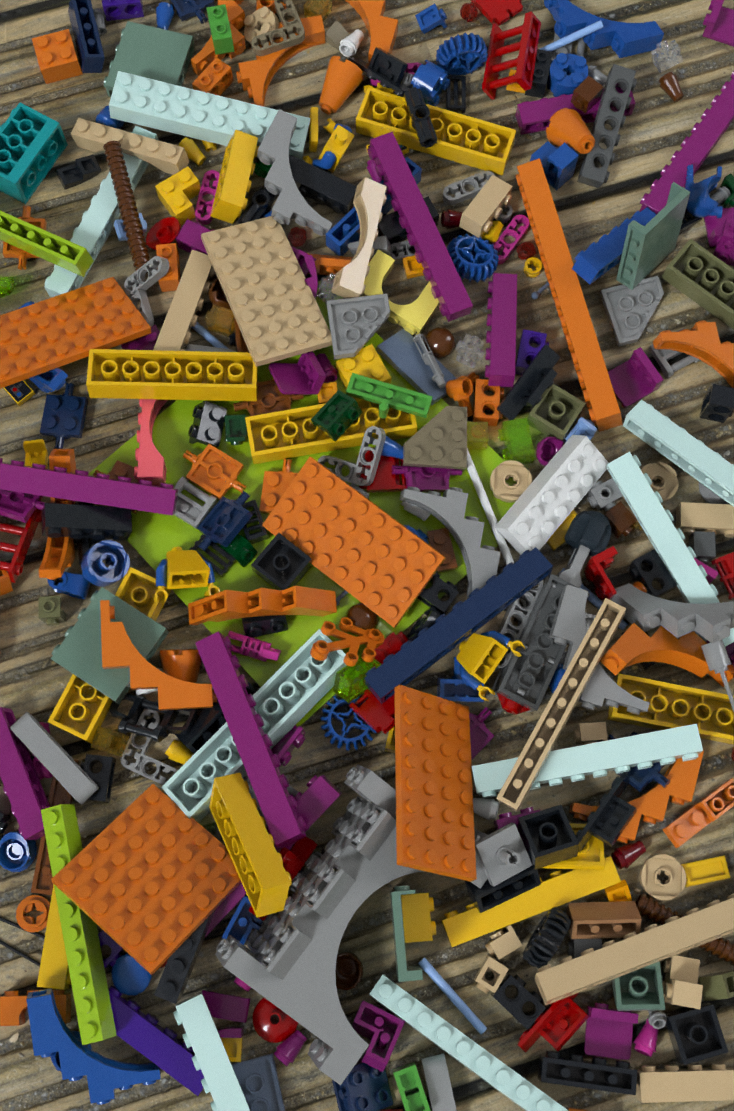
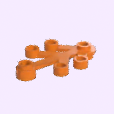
M344 617L338 625L340 630L335 629V624L330 621H325L321 627V632L324 635L333 636L341 640L330 643L318 640L313 644L310 651L314 659L323 661L327 659L329 652L349 648L343 661L347 666L353 667L359 659L357 653L360 645L365 644L367 646L363 650L361 658L366 662H373L376 656L375 648L382 645L385 638L378 629H362L354 626L351 619ZM345 632H351L358 636L356 637Z

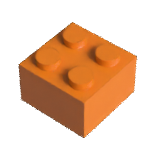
M69 29L32 38L39 67L46 84L83 75Z

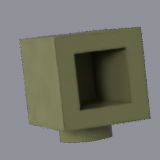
M734 971L710 973L699 977L700 985H703L702 994L704 1001L734 997Z

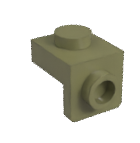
M60 596L39 597V619L48 626H57L59 622H66V613L61 609Z

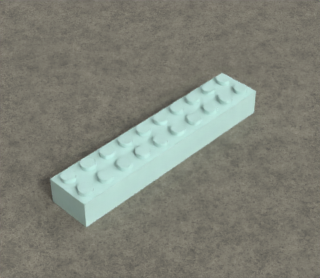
M121 71L117 73L109 103L110 118L227 146L235 130L258 137L257 146H260L278 112L275 109ZM288 113L297 118L296 128L290 141L289 154L302 160L310 118Z
M320 629L253 695L256 702L254 709L256 714L259 713L264 721L262 729L264 734L267 733L272 741L273 746H270L271 749L352 668L344 663L343 660L346 654L341 649L329 652L327 659L323 661L316 660L311 656V648L318 640H323L327 643L333 642ZM227 722L161 787L189 819L192 817L198 823L211 811L209 805L214 778L239 772L243 778L247 774Z
M697 724L551 751L530 790L541 788L540 784L549 783V786L563 784L562 780L571 779V782L585 780V776L592 774L594 778L607 776L608 771L615 770L616 774L629 772L630 767L635 766L638 767V770L651 768L653 763L660 762V766L673 764L676 762L675 759L682 758L683 762L695 760L703 751ZM518 757L471 766L476 793L484 798L496 797V792H500Z

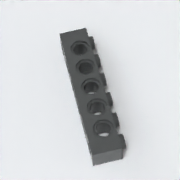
M613 64L610 69L591 132L595 139V145L584 156L577 182L595 188H600L603 183L607 182L610 174L607 169L609 164L612 165L615 157L613 149L614 146L618 145L621 136L618 134L619 128L623 127L626 116L623 114L625 109L629 108L631 97H629L630 90H634L637 79L634 78L635 70ZM615 87L621 88L623 93H618ZM610 106H615L617 112L612 111ZM604 124H609L612 130H607ZM599 143H604L607 149H602ZM593 161H598L601 164V168H597Z

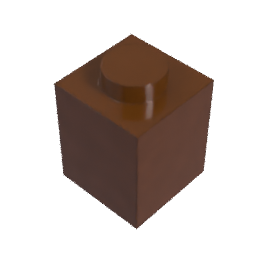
M588 76L573 91L571 103L586 114L601 99L604 87Z
M621 501L604 514L609 520L611 532L617 538L623 534L626 537L635 529L633 526L637 519Z

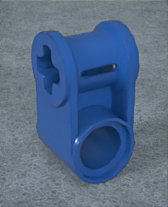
M68 572L63 573L61 578L63 583L59 582L58 586L55 581H59L60 578L47 580L55 592L86 600L91 584L83 575Z

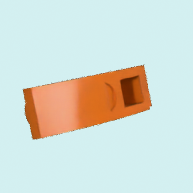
M734 778L729 779L662 829L675 848L683 845L704 827L734 806Z

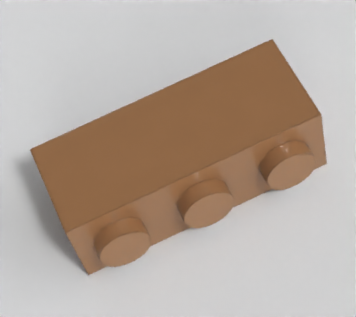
M635 901L568 903L567 915L571 917L569 928L571 939L623 938V936L631 932L640 934L642 918Z

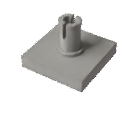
M512 822L475 842L476 853L488 881L493 887L532 866L517 827Z

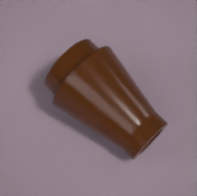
M669 72L659 79L661 89L674 103L684 97L676 74L674 75L672 72Z

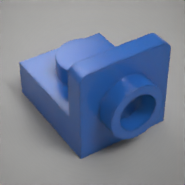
M435 3L415 15L424 34L440 24L443 28L447 27L445 21L447 19L446 13L443 8L439 9Z

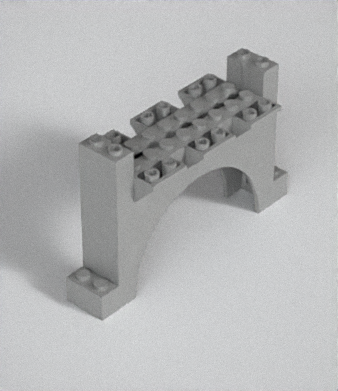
M360 765L352 767L348 771L347 779L344 783L361 797L358 796L356 799H352L347 805V811L343 817H339L334 822V829L331 833L336 838L328 842L325 847V853L322 855L316 851L315 854H311L305 862L306 866L301 873H297L292 880V885L289 888L294 894L286 900L284 910L269 914L262 921L261 928L251 933L247 944L250 949L229 935L227 939L221 940L215 953L224 968L318 1037V1039L311 1043L307 1054L320 1071L339 1085L343 1083L369 1046L347 1020L337 993L336 959L343 933L356 910L380 887L404 875L426 872L397 865L396 790L373 771ZM474 829L475 842L487 836V834ZM475 850L477 880L471 881V883L481 889L488 878Z

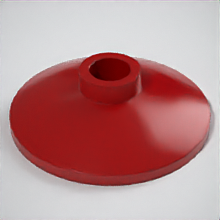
M167 217L158 221L146 236L147 246L156 250V245L172 243L180 231L179 221L174 217Z
M266 998L259 1001L253 1012V1026L262 1039L278 1043L284 1041L295 1032L298 1025L297 1021ZM276 1014L279 1016L278 1023L271 1022L272 1015Z

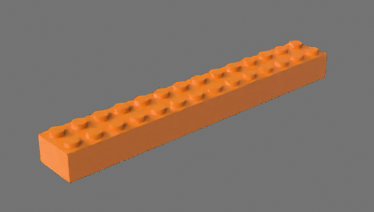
M540 158L517 166L519 174L515 176L571 353L574 368L577 371L587 408H590L588 409L590 419L597 426L598 431L601 432L623 425L621 412L577 274L572 269L574 264Z

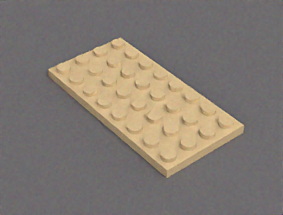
M272 216L201 234V240L256 367L332 346L330 330L310 287L306 285V278L281 224L274 220Z

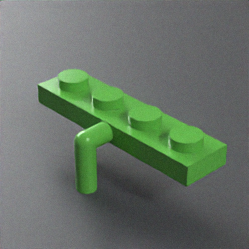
M352 373L346 390V394L379 404V417L382 419L387 417L389 408L427 418L433 398L430 395Z

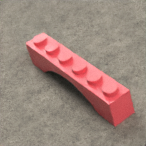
M139 399L142 412L138 413V424L141 427L140 430H137L139 448L135 450L136 461H138V466L134 467V477L138 481L140 479L152 481V485L160 486L161 483H166L167 467L163 456L157 451L153 443L152 432L155 419L168 400Z

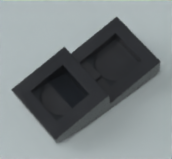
M94 155L75 159L74 165L57 169V176L64 189H68L95 177L101 172V168Z

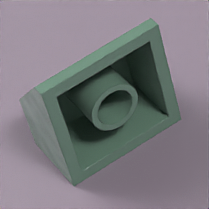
M660 962L612 980L617 1011L665 1010Z

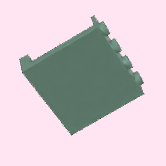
M127 21L126 27L121 32L120 44L116 45L115 58L110 62V72L104 79V88H106L108 97L112 95L118 71L183 86L195 51L193 36Z
M673 182L666 206L645 226L635 220L628 225L616 278L617 281L633 290L675 249L690 191Z
M101 587L99 591H95L91 596L89 606L81 610L77 617L79 620L74 627L71 626L66 631L64 641L54 648L51 660L117 704H120L130 690V668H102L100 600H109L111 606H115V619H111V622H123L132 644L148 662L169 632L153 619Z
M410 885L394 887V892H390L396 973L399 982L423 980V972L420 966H407L401 895L415 894V890H410Z

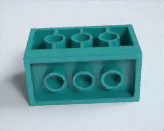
M19 103L11 111L9 118L0 126L1 192L26 205L68 146L59 122L22 103Z

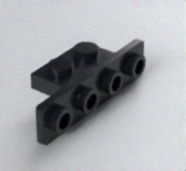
M375 48L370 64L360 58H348L349 61L366 72L367 77L381 81L380 85L383 87L394 89L396 95L404 97V93L408 91L409 88L401 84L408 64L383 49Z
M544 345L499 404L497 410L509 421H513L524 406L538 404L542 399L544 391L550 388L555 381L554 378L558 373L552 368L558 362L560 356L548 345Z
M623 772L620 777L617 776L614 779L611 791L608 795L604 794L602 796L599 808L596 812L590 813L587 818V825L583 830L580 829L575 836L579 843L578 852L583 850L592 835L612 847L637 812L636 807L619 798L629 784V776L626 772Z

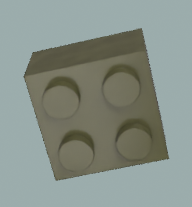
M553 384L544 391L541 401L533 407L526 424L548 437L553 436L563 441L581 415L586 403Z

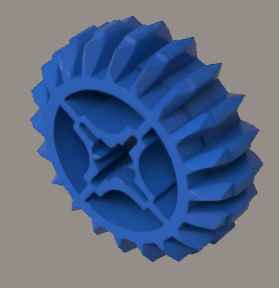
M466 32L463 35L458 34L456 37H450V40H445L444 44L439 45V49L436 51V62L439 67L448 71V75L461 76L469 73L472 74L474 70H479V67L483 66L487 60V46L479 35H474L473 33L467 35Z
M459 235L457 238H453L447 246L448 253L462 280L465 278L469 282L475 280L477 283L479 280L485 281L497 269L499 261L498 251L494 249L493 244H489V240L484 241L482 236L478 238L475 235Z
M351 691L350 698H346L345 692H342L341 700L335 695L333 696L335 704L331 701L327 702V705L331 708L330 710L323 708L322 712L328 716L320 718L322 722H327V724L321 726V729H329L324 736L325 738L333 736L330 740L332 745L339 741L338 749H341L344 743L346 744V751L350 750V744H354V749L358 750V742H361L363 747L367 746L364 739L367 738L369 741H372L373 737L369 733L377 734V732L368 724L359 720L357 714L352 709L347 713L336 712L341 706L351 704L352 702L355 703L362 697V694L359 693L357 699H355L354 692ZM368 697L362 703H360L358 707L362 705L368 699ZM353 714V720L356 721V723H351L350 726H348L347 728L346 721H344V719H349L350 716H352ZM332 718L337 719V721L343 724L341 735L337 734L333 729ZM353 729L364 730L361 735L355 738H347Z

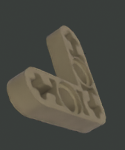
M274 0L275 10L283 27L254 37L251 44L255 55L265 56L304 41V27L292 0ZM280 2L286 4V9H284L282 3ZM286 16H293L295 19L289 22L284 18ZM276 37L283 38V41L280 43H276L273 41V39Z

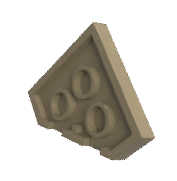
M446 406L403 445V466L465 470L467 468V407Z

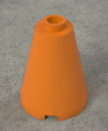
M332 56L329 60L319 100L321 111L328 115L338 111L365 77V75H362L363 71L356 64L347 59L345 62L339 60V56Z
M563 108L551 116L549 127L546 128L547 139L551 144L560 147L565 142L569 147H572L577 153L587 154L593 149L595 139L576 110Z
M198 649L160 650L159 656L165 674L183 681L197 683L202 661Z

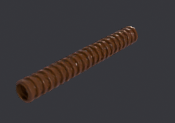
M109 141L104 144L103 148L107 156L106 160L110 168L109 172L113 180L114 190L116 191L115 195L118 197L117 202L119 203L118 207L122 215L123 226H125L124 230L127 232L126 237L128 238V244H130V254L133 256V266L136 268L135 271H137L149 261L150 256L147 253V244L144 242L145 237L142 236L144 232L141 230L142 225L140 224V218H138L139 213L134 201L135 197L131 189L132 186L129 183L130 178L128 177L126 162L122 154L123 151L120 148L121 143Z
M644 893L635 902L642 916L646 915L649 920L652 918L653 922H659L660 926L666 924L665 920L673 916H678V918L684 917L682 914L678 915L677 911L672 912L670 907L665 908L664 904L659 905L657 900L652 901V898H647ZM723 937L698 946L700 948L704 947L707 952L710 950L712 955L717 954V957L720 959L724 958L725 962L730 961V964L734 966V943H730L728 939L723 940Z

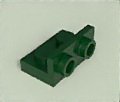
M338 390L311 421L315 426L327 432L333 441H337L350 425L362 414V410L354 398Z

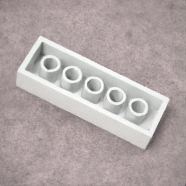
M572 435L496 524L495 528L520 555L526 550L531 551L535 547L540 550L592 488L594 483L607 470L606 466L609 462L587 436Z

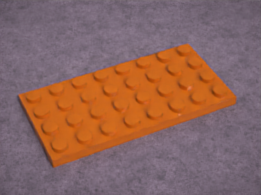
M114 277L0 315V389L88 357L90 349H110L151 334V327Z
M313 457L308 458L262 524L273 535L276 536L280 533L312 558L311 564L394 628L397 627L446 559L444 555Z
M398 685L394 687L397 865L470 882L477 880L469 706Z

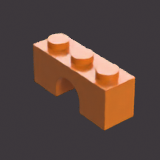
M52 989L56 1006L64 1023H70L71 993H65V990ZM18 990L4 991V995L0 996V1026H19L25 1024V1013L28 1009L27 995H19ZM27 990V995H28L29 992L40 991V990Z

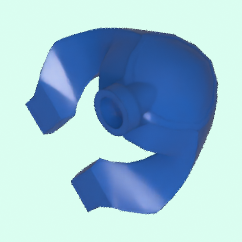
M693 164L688 165L685 189L690 191V196L686 207L687 211L699 218L707 216L721 218L723 206H718L719 203L710 198L708 193L716 190L721 179L722 166L717 167L715 175L694 183Z

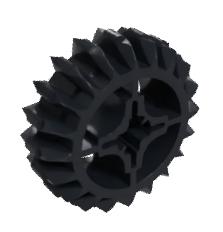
M556 907L547 911L535 928L523 952V959L528 961L527 963L538 969L548 964L570 928L571 917L566 915L567 913Z

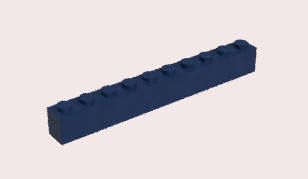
M536 547L531 551L526 550L520 555L517 562L514 564L511 562L506 565L500 575H494L489 578L483 588H476L469 595L470 598L464 602L459 601L452 608L453 611L447 615L442 614L435 621L436 624L430 628L425 627L418 633L419 637L413 641L405 642L398 653L388 655L383 660L384 663L381 666L371 668L364 678L366 686L378 701L383 704L395 694L394 687L409 684L549 576L553 565Z

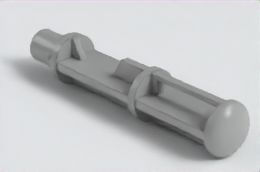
M424 334L415 335L413 341L425 365H429L434 374L432 380L437 383L440 389L446 386L443 379L444 374ZM423 339H424V341H425V343H426V345H427L429 351L427 350V348H426V346H425V344H424V342H423Z

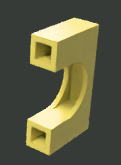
M377 250L368 263L370 270L364 280L366 285L365 291L359 297L384 294L382 284L392 271L395 259L381 250ZM430 281L420 296L410 304L398 305L389 301L390 316L388 320L393 324H399L411 335L421 334L440 305L438 299L433 297Z

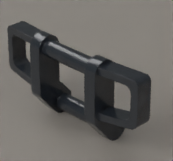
M129 693L123 698V700L134 702L128 715L118 712L117 709L120 704L114 701L109 708L111 715L121 720L118 725L119 732L125 734L130 732L149 737L156 742H161L169 734H189L197 717L194 709L159 711L158 702L146 700L143 696ZM144 708L166 713L161 724L155 729L136 725ZM178 713L189 715L183 727L173 726Z

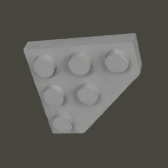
M658 276L643 279L633 290L625 285H619L600 291V296L618 347L637 342L664 295Z
M388 294L326 301L334 359L355 357L390 316Z

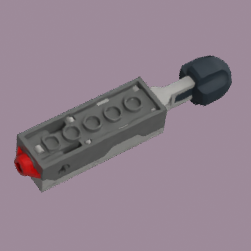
M583 511L576 515L571 522L564 538L565 542L573 549L568 564L560 574L556 576L550 574L543 579V587L518 640L523 643L526 649L517 647L515 651H518L522 656L517 657L512 653L508 664L501 668L492 687L495 692L494 696L499 698L502 709L508 713L517 715L523 712L537 711L566 648L564 645L554 643V639L549 637L563 587L566 585L577 588L581 587L580 571L587 556L593 557L605 551L611 537L609 520L601 512Z

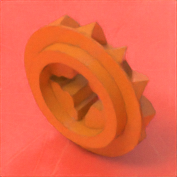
M31 895L24 898L16 910V919L19 926L27 932H39L47 927L50 902L39 895ZM33 907H36L37 911L43 912V914L37 916V920H34V917L30 915L26 916V913L33 911Z

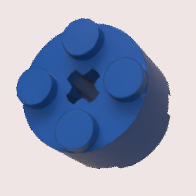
M560 53L551 63L547 79V88L551 90L554 97L563 94H573V91L587 78L588 66L586 59L575 54Z
M425 60L426 65L421 64L410 84L421 90L425 104L436 107L440 100L439 95L442 90H446L450 79L447 78L448 71L429 60Z
M104 540L98 542L83 555L81 561L82 575L96 586L106 587L113 585L128 572L130 567L129 555L123 549L124 547L116 541Z

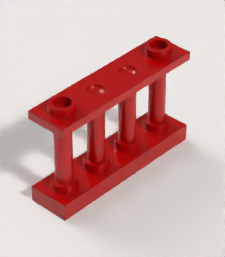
M532 11L525 13L523 25L502 31L496 23L492 24L482 82V90L491 100L495 99L497 88L517 82L524 91L532 87L541 22ZM522 34L520 42L504 46L505 39ZM519 50L517 58L501 63L502 55ZM517 67L515 75L498 79L500 71Z
M36 509L25 527L0 523V531L22 535L18 545L0 542L1 551L14 553L11 563L0 561V570L7 571L13 583H16L17 577L21 576L23 572L24 559L38 523L42 522V510Z

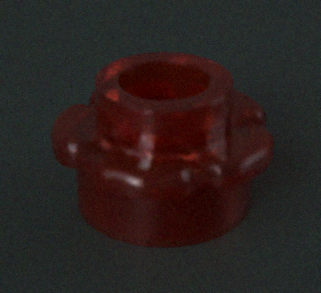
M473 2L470 4L465 3L460 10L461 17L467 22H472L478 13L476 4Z
M292 228L291 232L287 235L288 240L294 246L303 245L307 239L306 231L303 228Z
M523 242L517 247V256L521 260H527L534 257L536 249L531 242Z

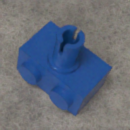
M454 657V676L452 678H438L437 696L450 701L484 702L479 697V691H474L461 679L460 663Z

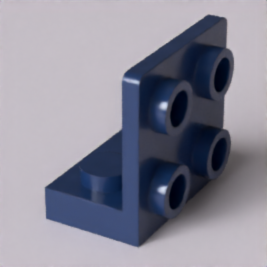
M360 1063L353 1067L341 1085L332 1080L339 1111H378L393 1105L385 1069L381 1072L365 1063Z

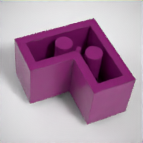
M362 1001L352 1028L358 1034L371 1040L362 1062L383 1072L405 1021L365 1001Z

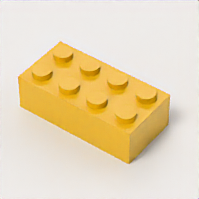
M235 130L225 148L211 217L233 224L236 218H240L242 209L245 210L248 198H245L246 192H249L252 183L249 177L253 174L256 165L253 163V159L257 157L258 137L239 130Z

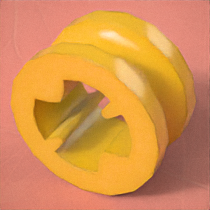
M528 258L524 264V274L530 278L539 276L542 263L538 258ZM530 265H533L536 270L532 271V268H529Z

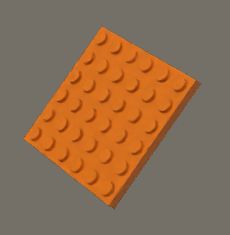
M154 784L145 790L51 879L57 888L151 975L165 963L242 883L226 846L194 818L191 817L189 819L176 803Z

